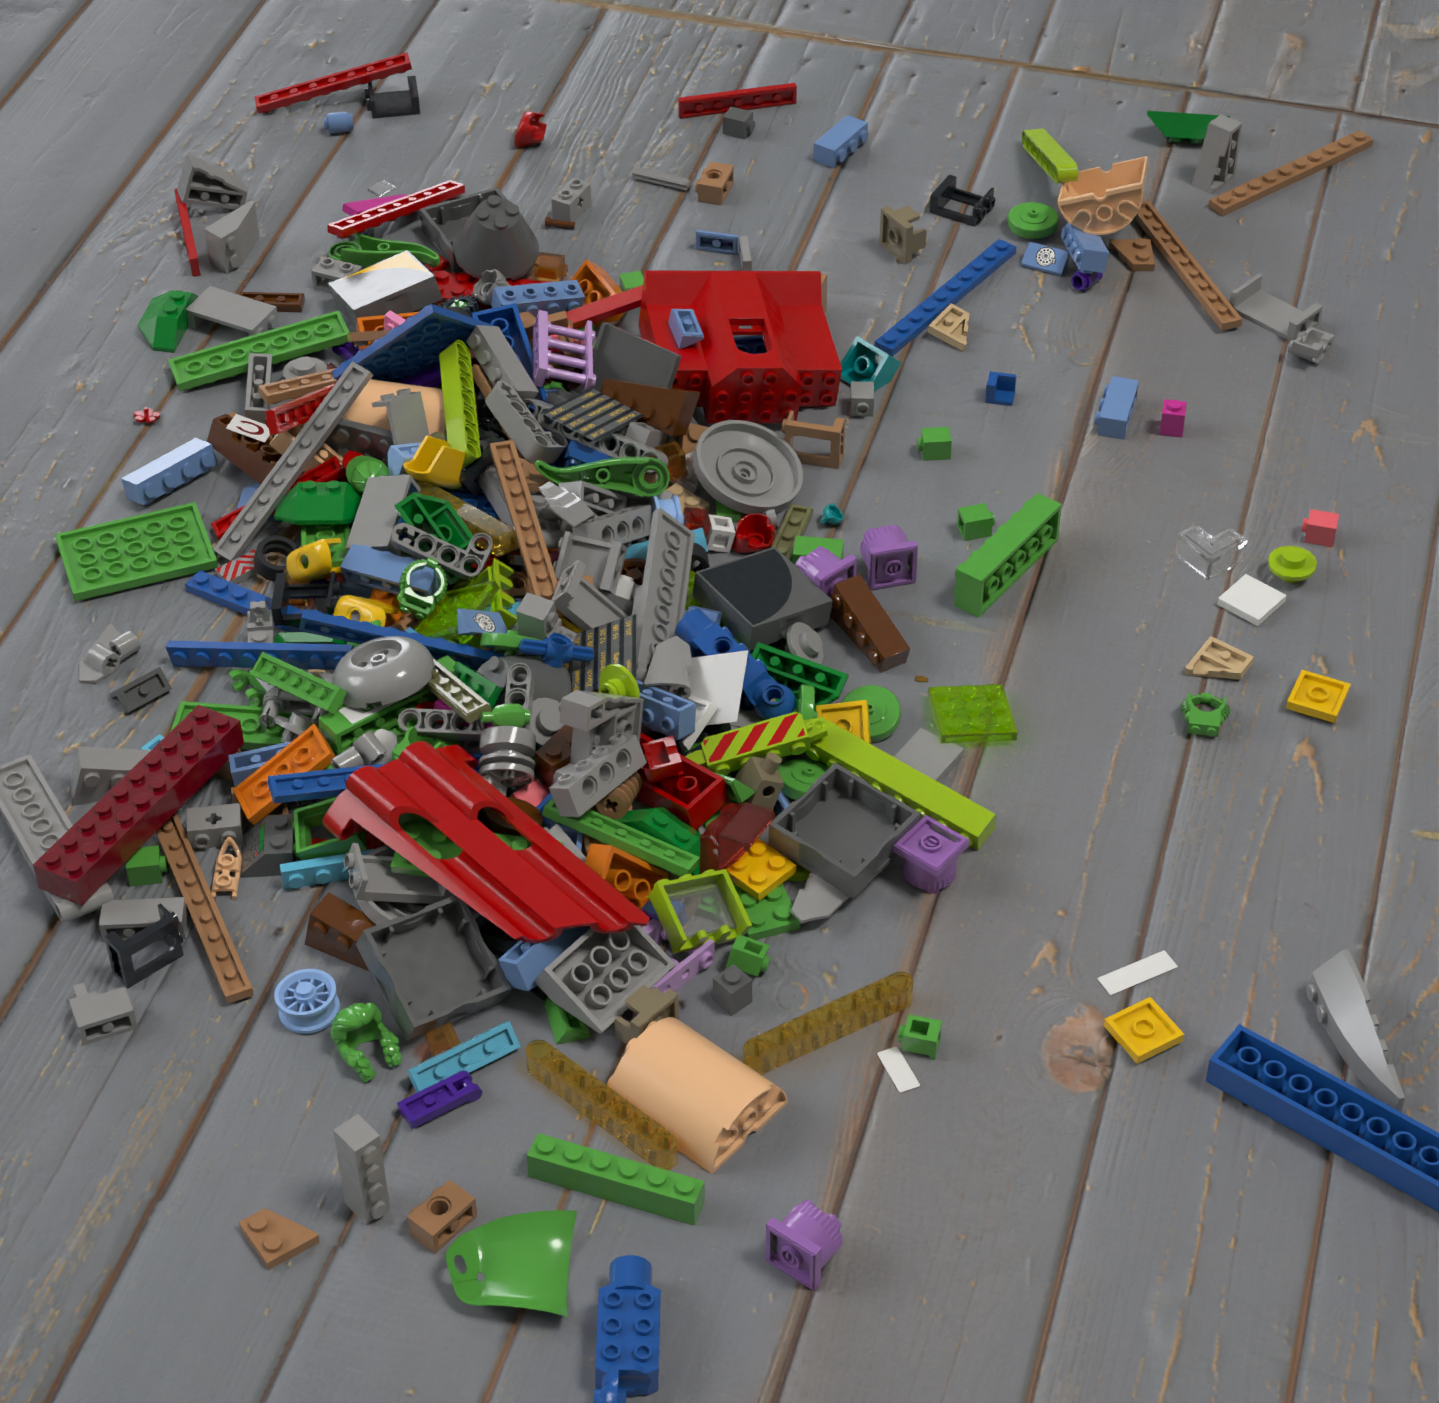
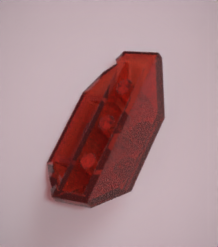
M747 802L725 805L720 810L719 816L707 825V830L700 837L699 874L710 869L715 871L727 869L730 865L734 864L774 820L776 814L773 808Z

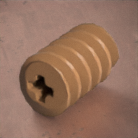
M636 771L597 802L596 807L600 814L614 820L623 818L642 787L640 774Z

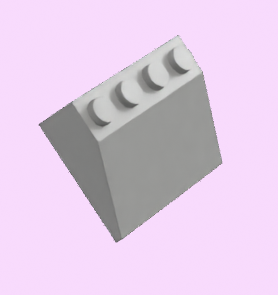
M634 925L631 929L624 932L612 934L599 933L590 928L549 964L534 982L555 1004L601 1034L618 1016H621L628 1009L625 1005V1000L641 986H646L650 989L676 964L639 925Z

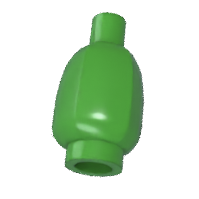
M502 704L496 706L492 712H481L480 720L481 723H492L495 727L515 726L522 728L530 723V710L524 709L520 704Z

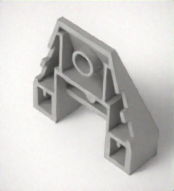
M575 690L561 698L559 704V723L573 727L571 757L569 764L555 771L553 784L558 781V777L573 770L577 762L592 755L594 749L606 744L609 738L616 733L636 735L640 744L644 699Z

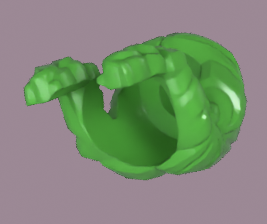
M355 1003L342 1009L336 1014L330 1032L341 1059L351 1068H354L356 1073H359L363 1082L372 1080L376 1076V1072H374L373 1067L370 1065V1060L364 1057L365 1054L361 1050H355L361 1042L380 1040L385 1061L389 1064V1067L398 1066L402 1063L399 1046L397 1045L399 1040L382 1023V1013L374 1003Z

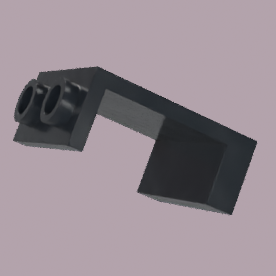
M407 76L409 90L373 93L372 81L368 82V88L364 89L367 111L372 112V119L420 114L416 77Z

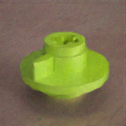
M1282 546L1270 553L1268 566L1270 571L1283 581L1296 583L1310 578L1315 573L1317 561L1310 551L1302 547Z
M610 664L602 669L598 693L640 698L637 681L628 669L620 664Z

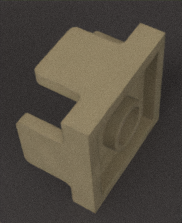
M889 206L881 208L880 245L902 263L912 262V254L926 247L927 231L921 228L913 232V225L910 224L919 220L920 214L909 206L897 210H892Z
M641 986L625 1000V1005L638 1015L631 1020V1024L618 1016L615 1019V1036L627 1045L632 1038H638L652 1021L657 1022L668 1017L679 1020L678 994L672 989L663 993L656 987L650 990L646 986Z

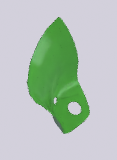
M550 1210L514 1214L498 1218L460 1235L446 1252L447 1268L456 1296L462 1302L469 1305L528 1308L551 1312L569 1318L567 1314L568 1270L577 1211ZM456 1255L461 1256L466 1263V1272L464 1274L460 1273L455 1267L454 1258ZM479 1272L485 1275L483 1281L477 1280Z

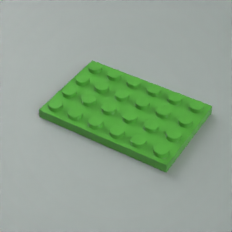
M196 502L55 534L74 601L197 573L200 570L207 571L218 568L217 559Z

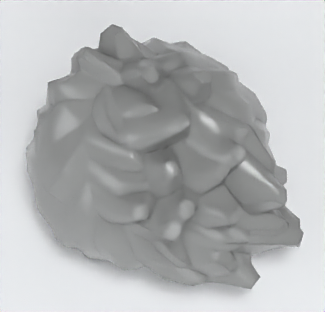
M496 269L483 272L481 274L482 278L473 286L471 295L482 304L491 306L494 287L511 286L503 274Z

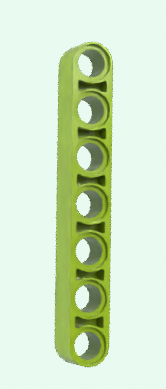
M1044 128L1022 131L1023 148L1056 184L1078 181L1079 174L1076 162Z
M456 340L439 354L447 442L449 447L465 453L461 469L463 470L480 458L481 449L470 350L464 342Z

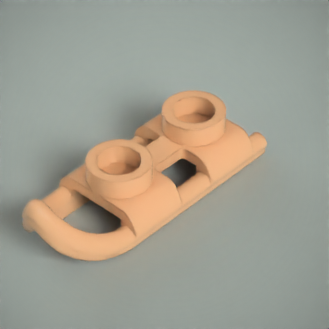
M227 837L216 859L211 888L215 901L217 891H232V900L237 899L242 855L232 837ZM228 846L233 847L237 857L225 854ZM231 871H235V877L230 876Z

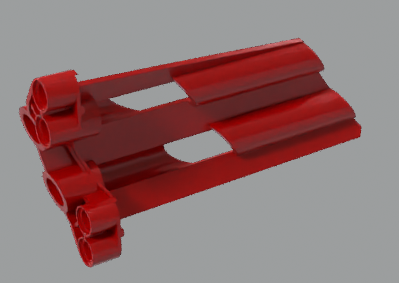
M418 741L407 746L401 752L398 759L379 768L364 766L357 769L348 777L346 781L347 789L335 799L322 821L323 826L341 842L356 832L360 833L364 827L516 940L529 943L547 942L560 936L563 929L589 926L599 933H619L631 929L634 925L647 926L650 917L474 770L475 766L478 767V761L459 745L434 748L428 742ZM484 807H489L533 845L523 850H513L477 819L478 812ZM404 813H413L426 818L462 849L461 854L450 859H437L433 857L400 827L398 822L399 816Z

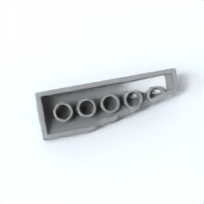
M1344 949L1312 972L1310 984L1307 985L1308 999L1314 1002L1318 1021L1320 1023L1323 1022L1333 1044L1355 1076L1376 1099L1401 1112L1405 1097L1394 1065H1387L1388 1048L1385 1039L1379 1040L1376 1014L1370 1015L1366 1004L1371 1000L1368 990L1349 950Z

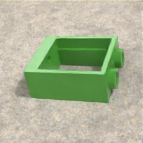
M337 797L294 810V821L291 823L296 842L293 843L294 854L296 858H300L302 861L349 853L352 843H358L360 851L366 850L365 828L363 827L360 833L356 832L342 842L338 838L312 845L311 828L322 825L325 814Z

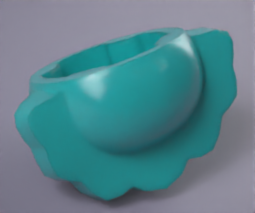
M834 503L828 504L823 510V517L820 522L821 524L837 525L843 520V514Z

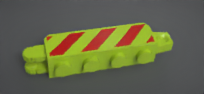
M792 712L706 737L701 743V750L687 754L685 757L712 772L726 776L732 771L741 769L747 760L753 756L765 759L768 753H775L780 758L791 754H802L806 750L811 749V742L827 736L828 733L823 717L803 720L802 714Z

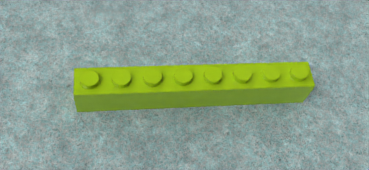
M825 718L823 719L828 735L811 742V749L805 751L812 760H819L829 768L836 762L866 780L875 789L893 796L921 813L920 820L927 815L968 838L969 847L971 846L976 850L982 847L996 828L995 813Z

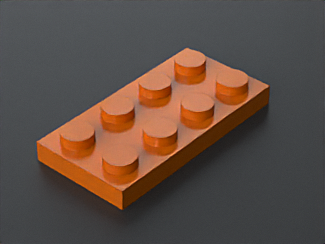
M315 724L310 726L233 789L245 815L253 825L265 818L281 804L273 803L267 784L268 776L320 771L327 768L331 764V759L336 757L323 733Z

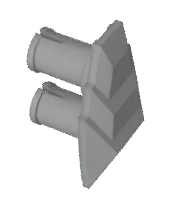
M550 481L539 487L540 492L544 496L543 500L546 502L543 515L551 520L560 517L562 519L560 530L564 534L566 531L572 533V527L575 528L595 516L594 512L575 493H570L564 487L560 488Z

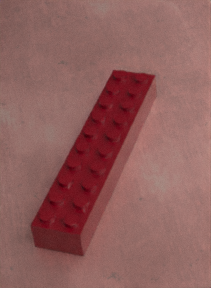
M197 705L33 864L39 889L82 906L229 760L228 755L235 754L245 744L240 720Z

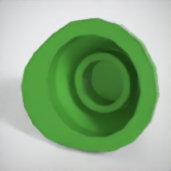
M369 456L354 457L346 467V476L349 483L361 494L364 492L368 477L389 476L388 467L382 461Z

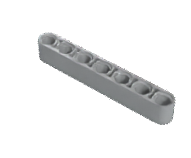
M527 398L522 400L528 409L531 404L534 405L535 410L532 415L541 427L558 432L564 437L613 458L631 457L630 452L635 447L637 450L636 457L656 456L657 459L668 466V458L661 451L616 432L596 442L591 441V439L576 431L571 432L567 426L555 420L551 424L549 417L542 414V412L554 407L553 405L537 399ZM613 438L616 441L614 450L610 447V442ZM648 470V471H646V472L656 473V472L653 471V470Z

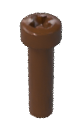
M546 217L545 227L555 226L575 229V222Z

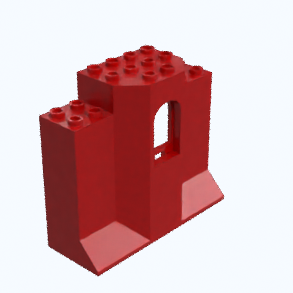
M645 270L638 323L641 338L682 356L672 388L701 392L696 407H703L707 424H716L728 420H742L753 423H783V420L788 418L790 411H794V421H797L799 406H836L842 367L822 307L820 271ZM671 309H693L704 339L679 349L669 326ZM739 326H751V329H739ZM733 335H762L767 352L763 354L743 352L736 347Z

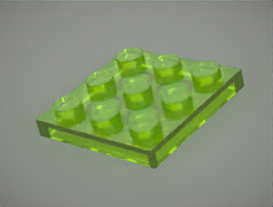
M494 580L447 591L443 599L437 605L435 604L434 612L429 614L426 619H423L414 631L435 639L450 640L456 638L458 640L463 638L465 635L458 634L457 609L482 611L485 606L493 602L495 599L494 595L500 587Z
M1003 684L928 687L927 695L941 743L1017 740L1018 732Z

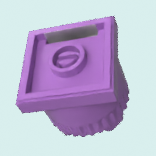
M895 524L876 529L870 528L864 533L860 552L868 569L867 585L870 590L916 582L918 555L916 540L908 541L905 533Z
M818 546L811 553H808L807 556H801L795 566L831 598L834 584L856 576L857 558L850 554L840 559L827 548Z
M925 815L893 845V852L903 857V875L908 883L916 886V888L925 890L928 894L939 893L941 888L949 886L955 880L958 856L969 847V839Z
M803 1200L781 1222L773 1217L767 1222L766 1261L815 1291L821 1284V1269L842 1246L843 1238L839 1231L842 1224L835 1215H827L816 1207L812 1201Z

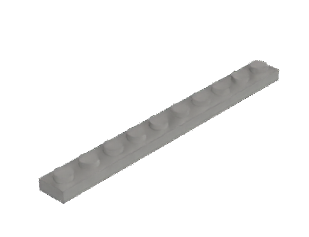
M353 361L350 363L213 548L217 555L229 562L240 557L373 377L370 371Z

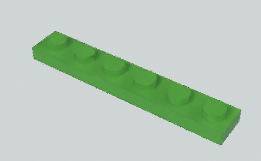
M264 652L261 653L250 673L254 677L334 715L343 704L344 697L347 694V691Z
M553 798L543 808L542 815L552 819L554 822L575 829L577 832L593 837L604 844L612 845L647 861L651 865L668 870L676 876L691 874L698 866L700 857L591 809L587 810L580 817L560 816Z

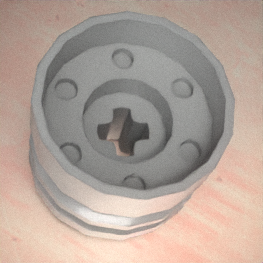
M496 726L484 729L481 732L480 753L484 756L479 759V766L481 767L479 775H490L496 782H500V784L507 787H522L531 784L534 781L533 769L535 768V761L532 757L535 755L536 734L525 728L515 726Z

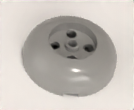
M403 636L381 637L367 641L349 651L337 664L332 684L347 691L343 705L354 708H367L368 703L381 701L383 706L402 700L423 688L432 678L431 672L435 669V663L429 650L417 640Z

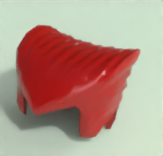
M531 111L523 113L515 134L514 144L516 147L521 148L542 143L547 124L539 122L540 117H545L543 113H533Z
M748 514L740 519L735 528L736 533L731 547L738 553H754L772 546L775 539V527L771 524L770 518L763 514Z

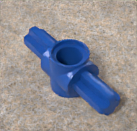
M558 633L550 634L543 641L524 638L520 641L519 645L521 653L541 656V659L546 664L557 668L563 667L565 663L568 664L571 660L591 662L594 658L593 648L573 645L567 636Z

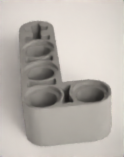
M505 381L497 382L486 397L485 402L511 440H514L520 453L531 463H535L537 460H542L547 464L555 463L568 445L566 438L558 432H544L515 389Z
M399 523L392 530V543L397 549L418 559L427 560L430 557L438 560L437 564L442 567L441 569L469 582L474 580L483 571L492 552V539L485 533L474 535L465 551L406 523ZM404 532L407 533V538H404L402 541L399 540V535H402ZM414 537H417L415 539L414 547H412V541H414ZM482 541L488 545V548L485 551H478L474 545ZM423 542H428L433 548L429 552H423L419 549V545ZM444 553H452L455 559L447 563L442 560L441 556ZM468 563H473L478 569L474 573H467L464 570V566Z

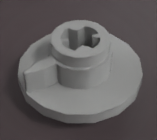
M300 357L285 365L283 379L286 380L326 371L327 365L317 358Z
M796 622L781 632L787 641L785 652L822 664L824 658L823 643L816 631L803 622Z
M538 698L533 701L530 731L536 734L537 746L542 747L565 725L559 723L560 703L557 700Z
M292 712L290 719L276 716L274 720L278 725L285 728L281 740L283 743L293 741L310 726L316 725V721L296 712Z

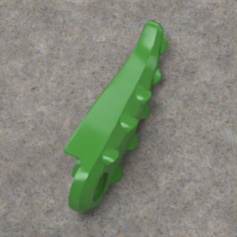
M355 233V242H338L333 244L328 250L329 258L362 266V268L369 267L407 250L424 265L435 268L440 264V258L437 253L423 245L378 239Z
M653 457L610 458L566 468L553 467L542 460H537L534 464L541 475L558 485L559 483L584 481L604 489L622 491L640 497L657 496L663 493L670 481L669 470L666 464ZM648 470H653L658 475L657 480L653 483H648L644 480V474Z

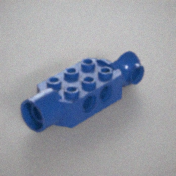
M700 609L691 610L679 621L675 628V635L690 645L693 658L748 650L740 706L744 710L752 711L755 708L759 717L764 720L795 711L797 703L792 690L773 679L768 674L766 665L760 659L755 660L743 643L738 644L726 627L721 628ZM774 698L780 699L777 702H770Z
M625 1255L614 1259L609 1267V1285L599 1288L594 1403H626V1396L649 1395L658 1391L661 1290L652 1286L651 1263L640 1256Z

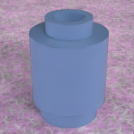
M327 113V118H323L324 128L329 130V134L349 132V130L354 129L352 113Z

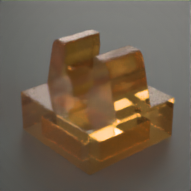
M446 1022L423 1034L433 1057L460 1044L451 1022Z

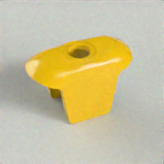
M426 435L413 458L403 463V467L406 473L416 480L451 490L462 487L459 477L465 453L449 447V443L445 440Z
M341 538L320 539L292 551L286 560V568L291 579L302 583L331 578V571H335L336 576L343 574L340 567L332 568L329 550L330 547L342 543ZM303 555H306L309 561L306 569L302 565Z
M345 595L338 600L334 608V616H344L351 620L352 614L358 611L360 613L359 622L380 620L381 627H384L385 613L397 614L399 609L381 601Z

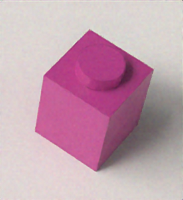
M1164 399L1159 435L1183 437L1187 402Z

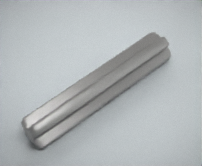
M634 167L631 172V177L636 180L687 191L690 187V180L687 178L640 167Z

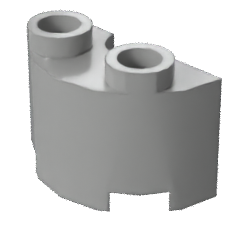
M1309 327L1304 333L1301 332L1298 338L1291 341L1288 353L1320 364L1326 357L1323 352L1327 345H1332L1334 335Z

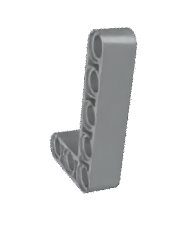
M515 663L509 668L507 674L505 704H513L517 699L525 700L522 707L530 710V723L522 728L530 730L535 681L529 666L524 663ZM518 675H527V678L523 682L515 681ZM410 708L402 711L398 717V724L404 734L409 729L406 727L407 723L412 719H416L418 722L414 727H416L417 735L434 737V739L439 737L443 740L480 742L481 732L489 724L481 723V720L477 719L471 722L466 730H458L459 725L462 722H466V720L454 710ZM436 721H444V724L441 728H432L433 724Z

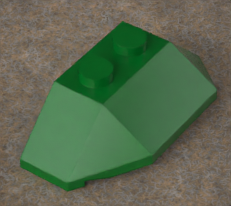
M1147 111L1149 119L1165 137H1170L1169 141L1182 142V138L1190 139V143H1202V139L1205 140L1209 123L1220 116Z
M170 290L152 298L138 323V328L150 343L153 351L175 353L188 329L185 309L199 297L198 295L180 290Z
M299 482L282 498L276 507L274 517L275 520H282L295 525L353 523L363 494L359 493L358 490L347 482Z
M414 492L394 505L403 523L416 527L466 551L473 534L448 500ZM423 542L419 545L420 550L423 552H429L433 548L428 542ZM444 553L441 556L442 560L447 563L455 559L452 553ZM468 563L464 566V570L467 573H471L472 563ZM444 572L449 586L461 580V578L453 574Z
M757 642L751 655L755 660L760 659L766 665L767 672L773 679L792 690L796 697V703L800 686L802 684L813 685L815 690L814 711H816L817 705L830 704L839 699L849 677L844 672Z
M664 807L630 810L626 812L623 818L616 819L620 823L700 857L697 868L691 873L692 876L710 870L706 837Z

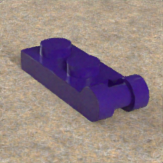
M463 1070L397 1102V1107L408 1125L413 1129L467 1101H477L483 1092L478 1084L472 1083L473 1078L469 1072Z

